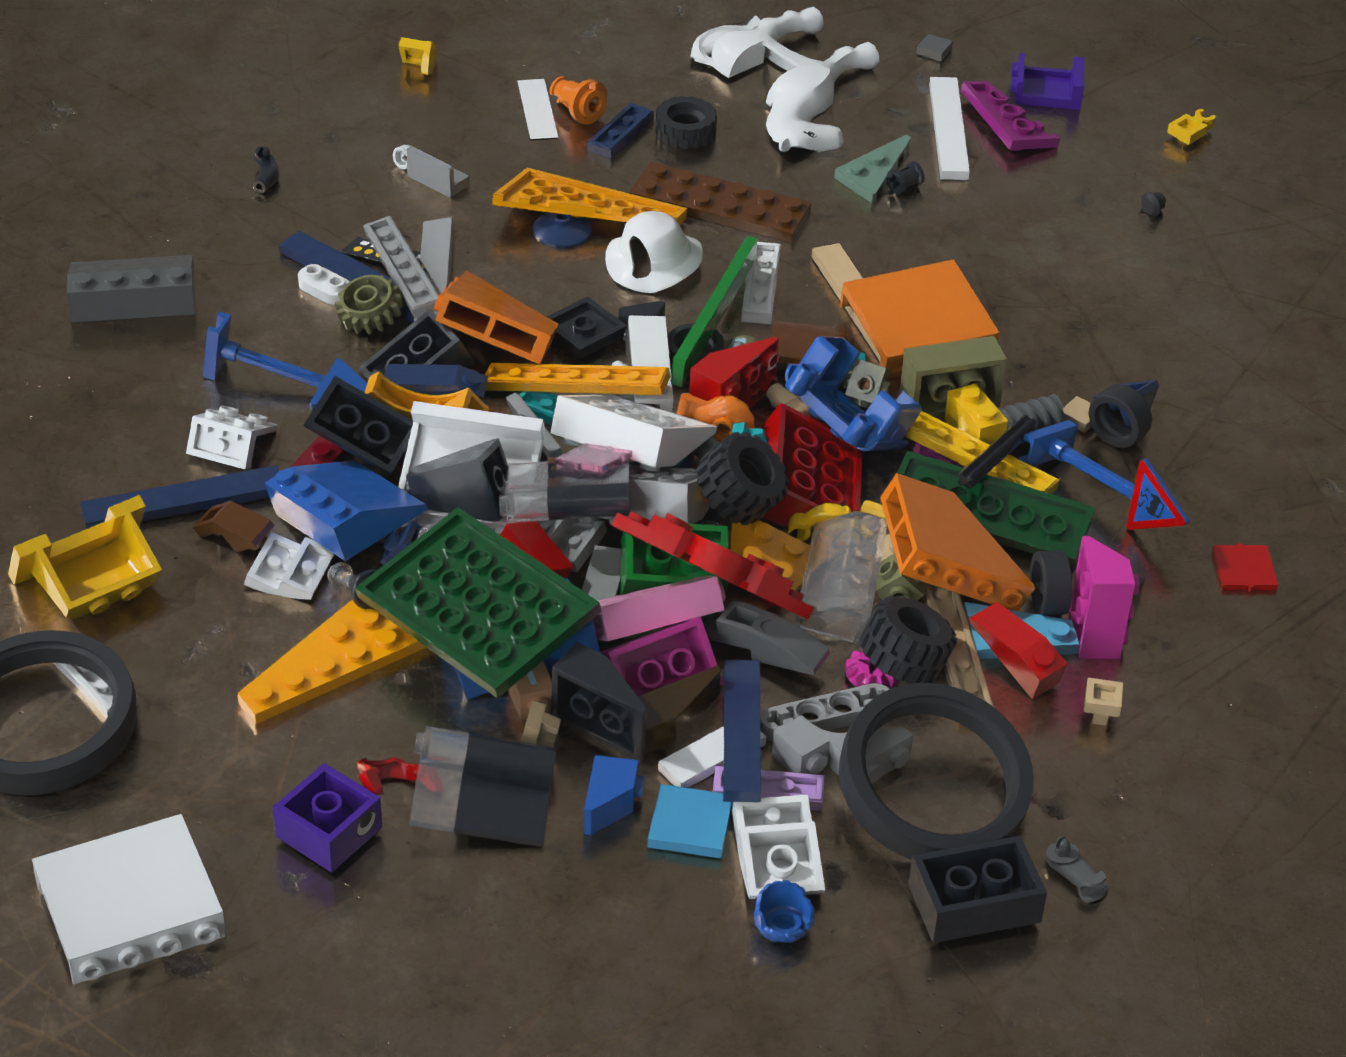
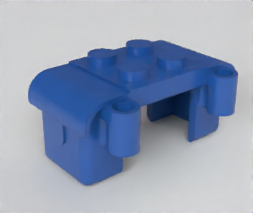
M817 337L799 364H790L787 367L785 387L801 398L809 407L808 411L811 415L819 420H824L831 427L830 431L836 437L845 440L848 444L861 451H899L909 444L907 440L902 439L922 409L905 391H902L897 400L893 399L884 390L880 391L867 411L864 412L842 391L837 390L860 356V352L844 338Z

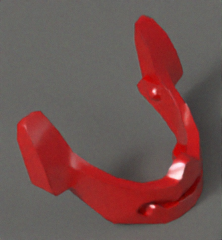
M365 757L356 762L360 781L366 789L376 795H384L380 781L386 779L420 782L432 794L443 793V787L435 770L427 769L419 764L406 763L404 760L396 757L375 761L367 760Z

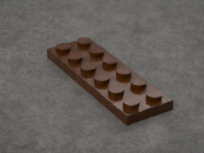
M650 162L629 192V194L687 208V217L790 243L793 242L811 212V202L798 197H789L770 190H761L742 183H733L714 176H705L689 170L669 167L662 163Z

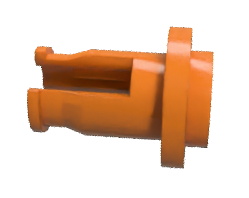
M560 76L551 84L550 94L559 97L556 103H563L569 108L570 114L575 121L585 125L592 124L605 112L607 90L602 83L592 79L578 83L566 80V77Z

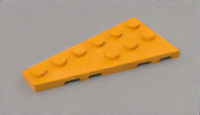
M531 168L524 169L496 191L492 198V205L566 214L576 218L590 217L628 222L632 217L642 212L658 211L672 216L680 225L686 220L687 208Z

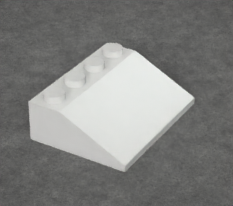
M614 394L558 395L550 433L563 437L562 442L574 446L585 444L588 445V451L593 453L607 454L609 452L614 454V457H629V463H633L634 460L641 463L640 468L658 472L660 467L675 466L714 435L717 426L646 404H637L633 400Z

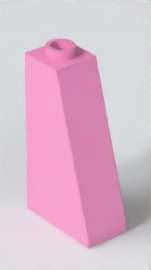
M701 576L598 600L602 612L592 619L597 640L611 641L725 610L723 601L726 598L725 590L722 583L718 581L717 576Z

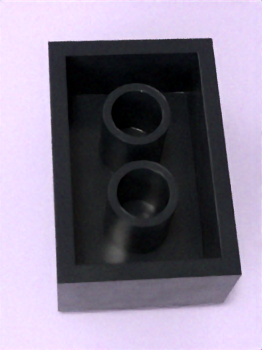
M1021 836L912 855L908 886L933 943L1042 922L1047 891Z

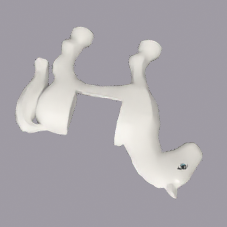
M815 7L806 8L800 13L787 10L782 16L777 18L769 17L760 20L757 16H754L745 26L723 25L710 29L696 38L690 55L696 62L713 66L728 78L764 63V56L787 70L774 82L766 99V104L770 107L772 106L767 118L766 127L773 141L779 143V149L782 152L789 151L791 147L810 149L817 152L842 147L844 139L840 128L832 125L815 124L810 121L833 104L834 83L842 72L854 68L869 70L877 67L880 62L879 52L870 42L860 44L856 48L850 46L841 47L835 50L833 56L824 62L807 58L777 42L783 35L791 32L802 31L810 35L820 32L824 26L823 16Z

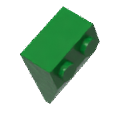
M690 524L694 527L693 533L728 549V526ZM625 532L622 534L621 595L701 576H716ZM717 576L718 581L722 583L724 590H727L729 587V582Z

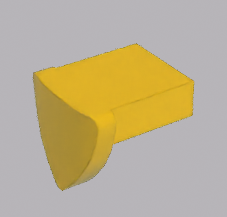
M401 37L398 47L402 63L421 66V74L430 75L437 62L435 44L432 41Z

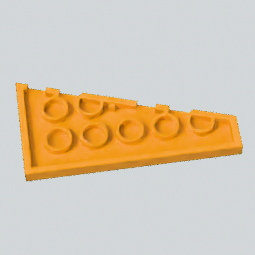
M352 599L239 691L238 702L253 722L258 724L427 647L375 609H361Z

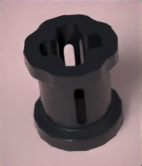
M912 161L905 168L888 171L886 179L890 190L894 194H901L910 186H920L924 183L925 176L920 164Z

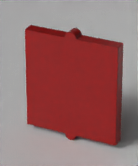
M1237 543V545H1213L1212 551L1222 590H1247L1248 592H1253V590L1278 589V581L1267 545H1243L1242 543Z

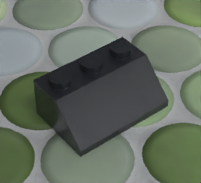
M334 376L303 426L390 476L407 450L413 420Z

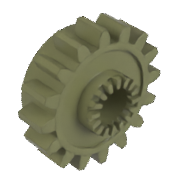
M364 275L350 281L343 288L342 292L338 293L340 301L335 302L340 323H344L347 330L354 328L356 334H359L363 329H366L367 333L371 334L373 328L376 327L378 330L383 331V324L393 325L392 317L401 316L399 308L404 307L399 286H395L392 279L387 280L383 275Z

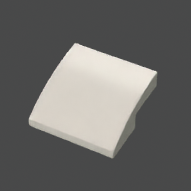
M271 532L250 568L244 585L277 596L293 599H311L335 554L310 538L305 537L302 543L298 544Z

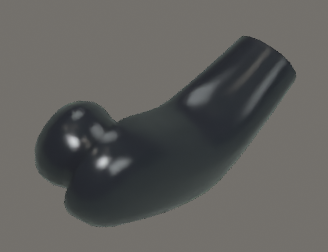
M260 146L255 149L254 162L260 172L253 182V188L258 193L266 192L279 178L278 165L273 155L270 154V149L266 146Z

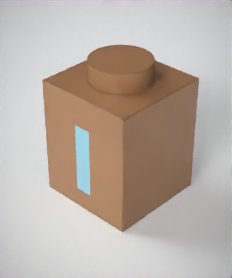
M542 661L508 689L520 720L527 719L532 701L546 704L544 712L552 714V680L544 661Z

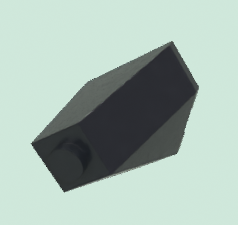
M499 438L417 465L406 475L407 492L425 503L429 510L451 513L459 507L475 519L489 522L500 521L510 510V498L507 495L504 496L505 481H509V466Z

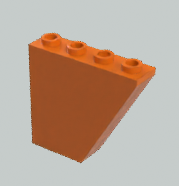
M465 271L460 278L455 277L454 281L450 282L448 287H445L443 293L440 292L434 306V310L438 311L435 321L538 364L542 362L548 353L559 326L555 321L468 271Z
M898 473L895 474L880 499L900 574L989 604L998 602L1006 609L1019 611L1034 591V584L954 492Z

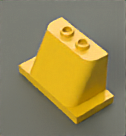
M138 495L109 507L105 522L52 544L45 533L14 546L8 572L9 577L14 585L35 577L67 619H75L90 612L93 615L99 614L108 609L113 602L123 599V601L134 599L141 594L142 590L158 581L162 573L160 564L139 529L146 505L141 496Z

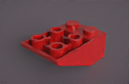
M771 337L708 354L690 370L689 394L705 401L719 396L732 395L745 402L749 409H752L766 395L768 389L772 385L777 384L776 371L779 360V338Z

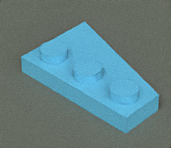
M964 602L963 607L979 659H999L969 622L970 617L989 606ZM1009 610L1045 636L1060 655L1078 654L1079 641L1072 620Z

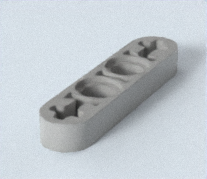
M872 683L770 707L761 715L760 731L766 736L768 741L773 742L774 730L809 712L816 714L819 718L808 721L823 730L829 731L849 726L866 704L890 689L882 684ZM837 705H847L852 710L843 713L835 710L834 707Z

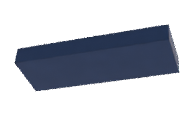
M633 103L628 104L587 142V151L612 159L654 120V111Z

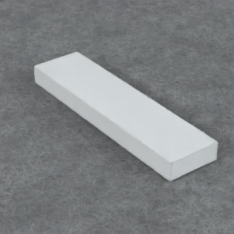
M757 242L754 264L747 274L741 322L772 323L781 244Z

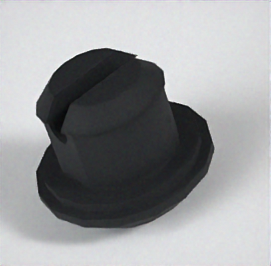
M1146 192L1143 194L1141 206L1145 213L1156 217L1161 209L1165 208L1166 198L1162 193L1155 192L1153 194Z

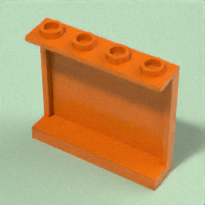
M954 259L843 283L840 306L852 307L881 357L879 366L891 370L889 378L901 376L904 348L994 336L998 342L1000 332Z

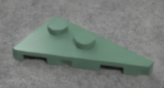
M906 134L836 168L834 178L870 203H874L877 199L878 191L880 188L884 189L887 183L888 171L896 169L900 157H904L907 153L911 137Z

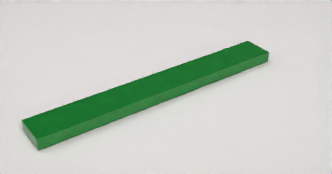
M751 236L745 238L673 359L671 384L682 387L691 368L697 362L752 268L758 238Z

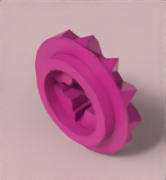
M853 651L851 658L846 660V676L856 687L878 683L890 689L899 682V680L880 671L878 667L873 671V674H870L869 668L872 663L863 652Z

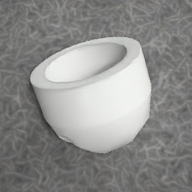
M402 145L393 151V160L400 169H407L405 157L407 156V148L411 145Z

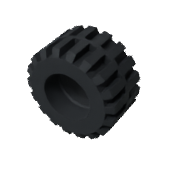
M734 432L728 435L699 461L700 465L697 467V474L700 476L697 478L698 485L702 487L701 493L703 497L707 498L710 502L709 506L712 509H716L724 519L728 517L730 522L735 524L740 522L742 525H748L750 522L752 524L779 504L787 494L788 488L786 486L789 484V479L785 475L787 470L785 465L781 464L780 456L774 453L771 449L772 447L767 442H762L761 438L756 435L752 437L748 432H742L741 434Z
M890 596L879 601L860 637V647L863 648L862 652L870 659L874 666L894 679L905 681L909 684L933 683L939 677L957 644V638L955 637L954 629L950 627L951 624L937 611L910 598L907 599L900 596L894 598Z

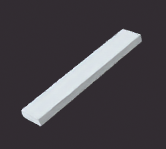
M930 77L929 87L940 179L969 180L970 171L958 80L952 77Z

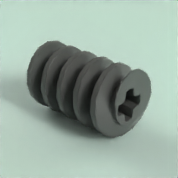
M1055 394L1048 397L1043 396L1037 400L1031 399L1026 401V403L1019 402L1015 405L998 408L1008 420L1007 429L1023 415H1028L1030 419L1034 418L1036 420L1035 430L1063 421V406L1058 395Z

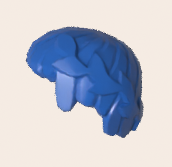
M789 880L774 881L772 884L768 883L759 892L755 902L754 920L756 927L764 937L773 942L792 943L808 933L814 923V906L806 898V892L803 887L796 883H791Z

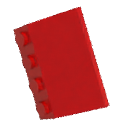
M780 403L761 428L764 429L768 436L767 443L772 447L771 449L774 453L780 456L781 464L785 465L787 470L785 475L789 479V484L786 486L788 492L784 499L762 518L780 526L788 527L789 519L793 514L806 513L815 506L832 503L848 506L851 509L852 515L860 521L862 451L848 444L845 440L836 437L830 431L831 427ZM819 523L811 529L823 530L826 524H830Z

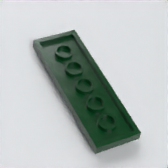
M910 451L906 452L898 474L954 492L997 543L1031 554L1038 551L1063 550L1068 557L1070 565L1075 567L1080 552L1082 536H1086L1096 507L990 475H985L971 489H966L964 485L960 486L957 482L959 479L958 473L964 469L963 467Z

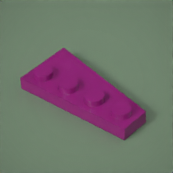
M988 81L963 82L961 87L963 95L1009 150L1020 151L1022 149L1058 147L1061 139L1055 133L1047 134L1044 131L1045 125L1038 120L1033 122L1025 116L1027 111L1020 106L1009 104V97Z

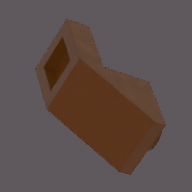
M228 501L212 506L192 528L200 538L211 534L216 536L222 534L235 552L246 549L254 551L261 547L267 540L266 535L275 525L271 520L233 501Z

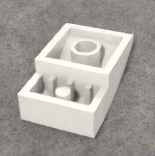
M808 795L761 798V802L733 803V826L740 866L749 899H757L759 892L768 883L772 884L774 881L789 880L791 883L798 884L805 889L806 895L825 893L815 821H812Z

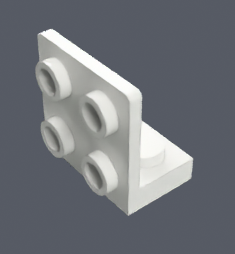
M220 406L219 410L207 409L205 413L192 417L186 454L248 469L251 468L256 436L275 432L277 424L267 422L268 417L259 414H249L248 417L238 414L239 410L233 407Z

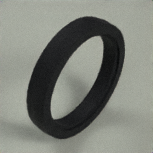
M57 630L29 632L0 641V678L14 670L30 665L65 663L76 665L95 673L108 685L113 693L110 712L101 728L89 740L74 750L54 758L33 762H16L0 759V793L41 795L65 790L100 773L124 750L136 724V691L125 663L114 650L87 635Z
M906 684L887 690L873 698L859 712L849 727L844 738L839 760L841 789L846 803L856 820L880 844L912 860V855L1012 837L1025 818L1033 793L1034 775L1030 755L1014 726L996 708L983 699L962 689L943 684ZM906 715H935L960 723L976 733L991 748L1001 765L1006 783V799L1002 812L988 825L962 834L930 832L906 822L884 804L871 784L865 759L869 738L885 723Z

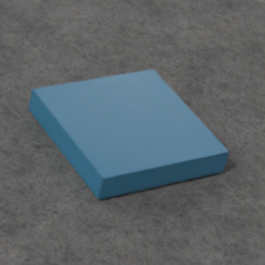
M660 784L647 847L721 858L733 802L723 801V793Z

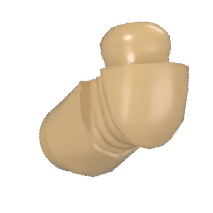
M774 384L768 389L766 397L769 399L772 408L776 409L780 403H783L811 417L808 411L809 407L804 402H801L798 396L784 388L781 384Z

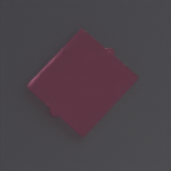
M585 443L555 458V465L603 473L631 458L632 450Z

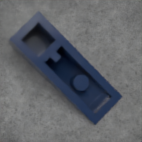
M388 364L384 375L403 388L423 394H450L469 387L481 400L484 397L488 376L460 365Z

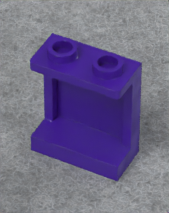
M1019 53L1018 62L1012 63L1010 93H1015V104L1081 110L1084 91V57L1073 56L1072 69L1063 70L1024 66L1025 53Z

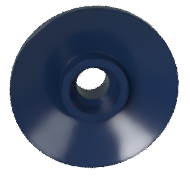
M550 212L540 216L533 225V233L536 239L554 248L579 246L590 238L592 232L591 224L585 217L576 218L571 217V215Z

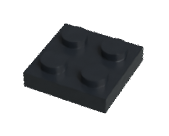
M588 296L547 316L559 324L553 339L579 359L623 338L627 328L625 323Z

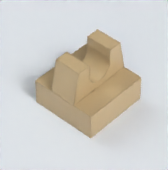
M1088 677L1084 712L1093 713L1092 724L1106 726L1109 716L1120 717L1123 682Z
M532 701L521 742L553 747L561 719L545 713L546 704Z

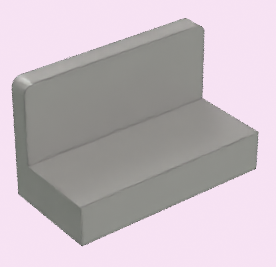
M413 146L407 148L408 177L449 198L469 186V176Z

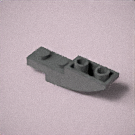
M732 600L725 610L701 616L709 640L750 649L752 660H760L761 663L815 675L830 654L827 646L800 627L773 613L746 603Z

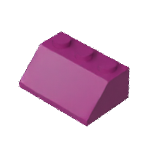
M1082 536L1072 590V602L1069 610L1070 620L1073 622L1079 641L1078 658L1120 659L1122 647L1127 645L1129 640L1127 622L1128 620H1133L1134 604L1132 598L1133 595H1138L1139 577L1137 574H1133L1128 558L1090 536Z
M701 617L675 623L599 652L607 656L637 696L717 666ZM721 677L720 685H721V684H724V682H723V680H722V677Z

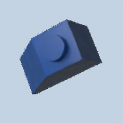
M595 755L584 807V835H593L633 812L635 798H642L645 776L638 775L639 760Z

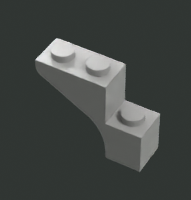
M801 715L774 730L772 756L789 772L817 774L825 766H828L839 776V760L847 732L835 733L823 730L810 723ZM901 727L878 729L869 738L865 759L871 784L877 782L881 776L893 769L903 767L910 760L913 734L910 731Z

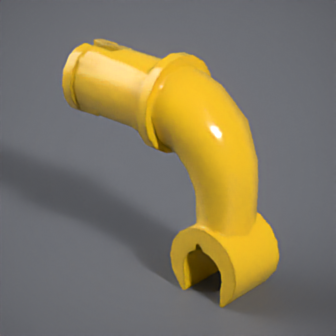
M832 503L815 506L806 513H795L790 517L788 524V534L794 529H798L797 539L801 541L807 540L810 537L811 528L819 523H829L833 529H839L852 536V541L855 544L862 543L869 534V528L852 515L851 509L848 506Z

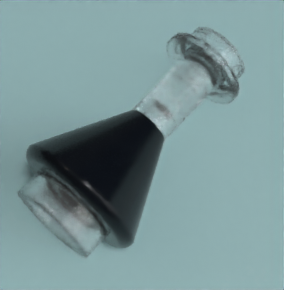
M344 562L331 566L327 574L329 584L335 589L349 587L353 601L359 608L373 609L358 598L355 587L377 570L369 569L354 575L352 568Z

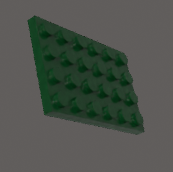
M459 507L355 587L358 598L496 698L504 694L602 612L600 602Z

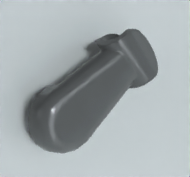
M1060 836L1055 843L1047 847L1046 859L1049 866L1077 887L1079 896L1084 902L1096 901L1108 893V886L1104 883L1106 881L1105 873L1102 870L1096 873L1080 855L1076 845L1070 843L1064 836Z

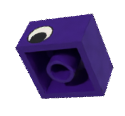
M325 763L273 806L276 837L330 872L337 869L382 828L381 797Z

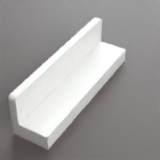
M629 316L628 327L632 366L669 367L671 375L665 316ZM671 377L662 395H634L635 403L656 404L657 408L672 412L673 390L670 382Z

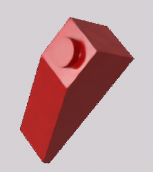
M996 602L969 618L970 624L1032 700L1060 683L1067 662L1045 636L1004 606Z

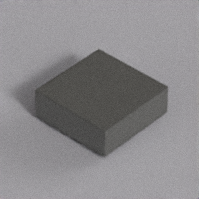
M928 34L918 45L917 54L942 61L952 50L953 41Z

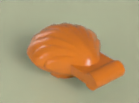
M689 393L681 394L676 414L717 426L716 433L712 436L719 442L728 435H731L733 424L745 422L748 428H756L754 424L755 417L749 410V406L732 395L719 396L705 401Z

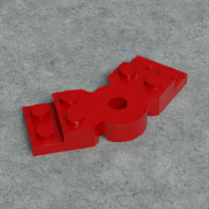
M631 511L628 517L620 513L616 514L612 526L809 620L814 607L802 602L804 594L791 589L794 581L782 576L783 568L752 554H748L747 558L703 538L692 532L694 528L692 525L669 513L666 514L664 519L654 514L651 521Z

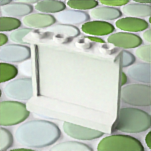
M414 401L411 410L413 426L398 487L407 492L406 475L417 465L499 438L509 466V481H505L504 496L507 495L510 498V510L497 522L477 520L499 535L506 524L527 521L546 434L543 419ZM428 509L402 527H406L410 522L415 521L420 526L432 528L449 513Z
M182 814L32 859L36 884L40 895H44L68 960L73 985L88 980H95L106 974L125 968H132L150 960L170 956L176 952L201 944H208L216 939L226 937L223 910Z

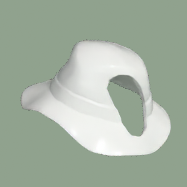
M647 211L632 217L625 224L622 237L615 238L609 243L605 260L610 276L617 283L634 291L656 293L672 287L691 275L701 264L703 250L701 243L697 239L685 235L678 222L672 216L658 211ZM636 238L642 241L651 260L650 274L647 277L638 279L632 276L635 265L630 243L631 240Z

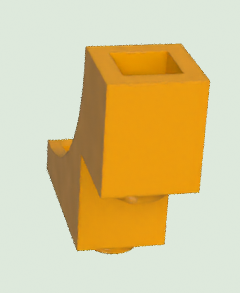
M379 371L369 377L364 392L413 420L411 410L414 401L489 411L488 406L469 387L450 394H423L395 384Z

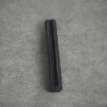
M1023 415L958 473V484L960 486L964 485L966 489H971L1024 441L1026 433L1035 431L1034 425L1036 420L1034 418L1030 419L1028 415Z

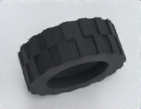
M679 96L669 98V100H665L661 105H658L655 133L664 144L671 145L674 148L696 149L706 146L709 142L711 143L716 136V109L711 103L704 101V99L692 96ZM678 121H691V122H695V123H694V124H681V123H677V122H678Z

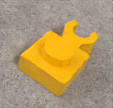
M1198 109L1193 117L1185 114L1169 123L1167 133L1179 141L1190 145L1205 136L1208 129L1214 127L1216 116L1203 117L1205 110Z

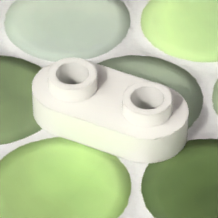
M317 264L307 265L298 273L299 288L302 291L332 305L340 301L338 293L342 292L343 288L350 282Z

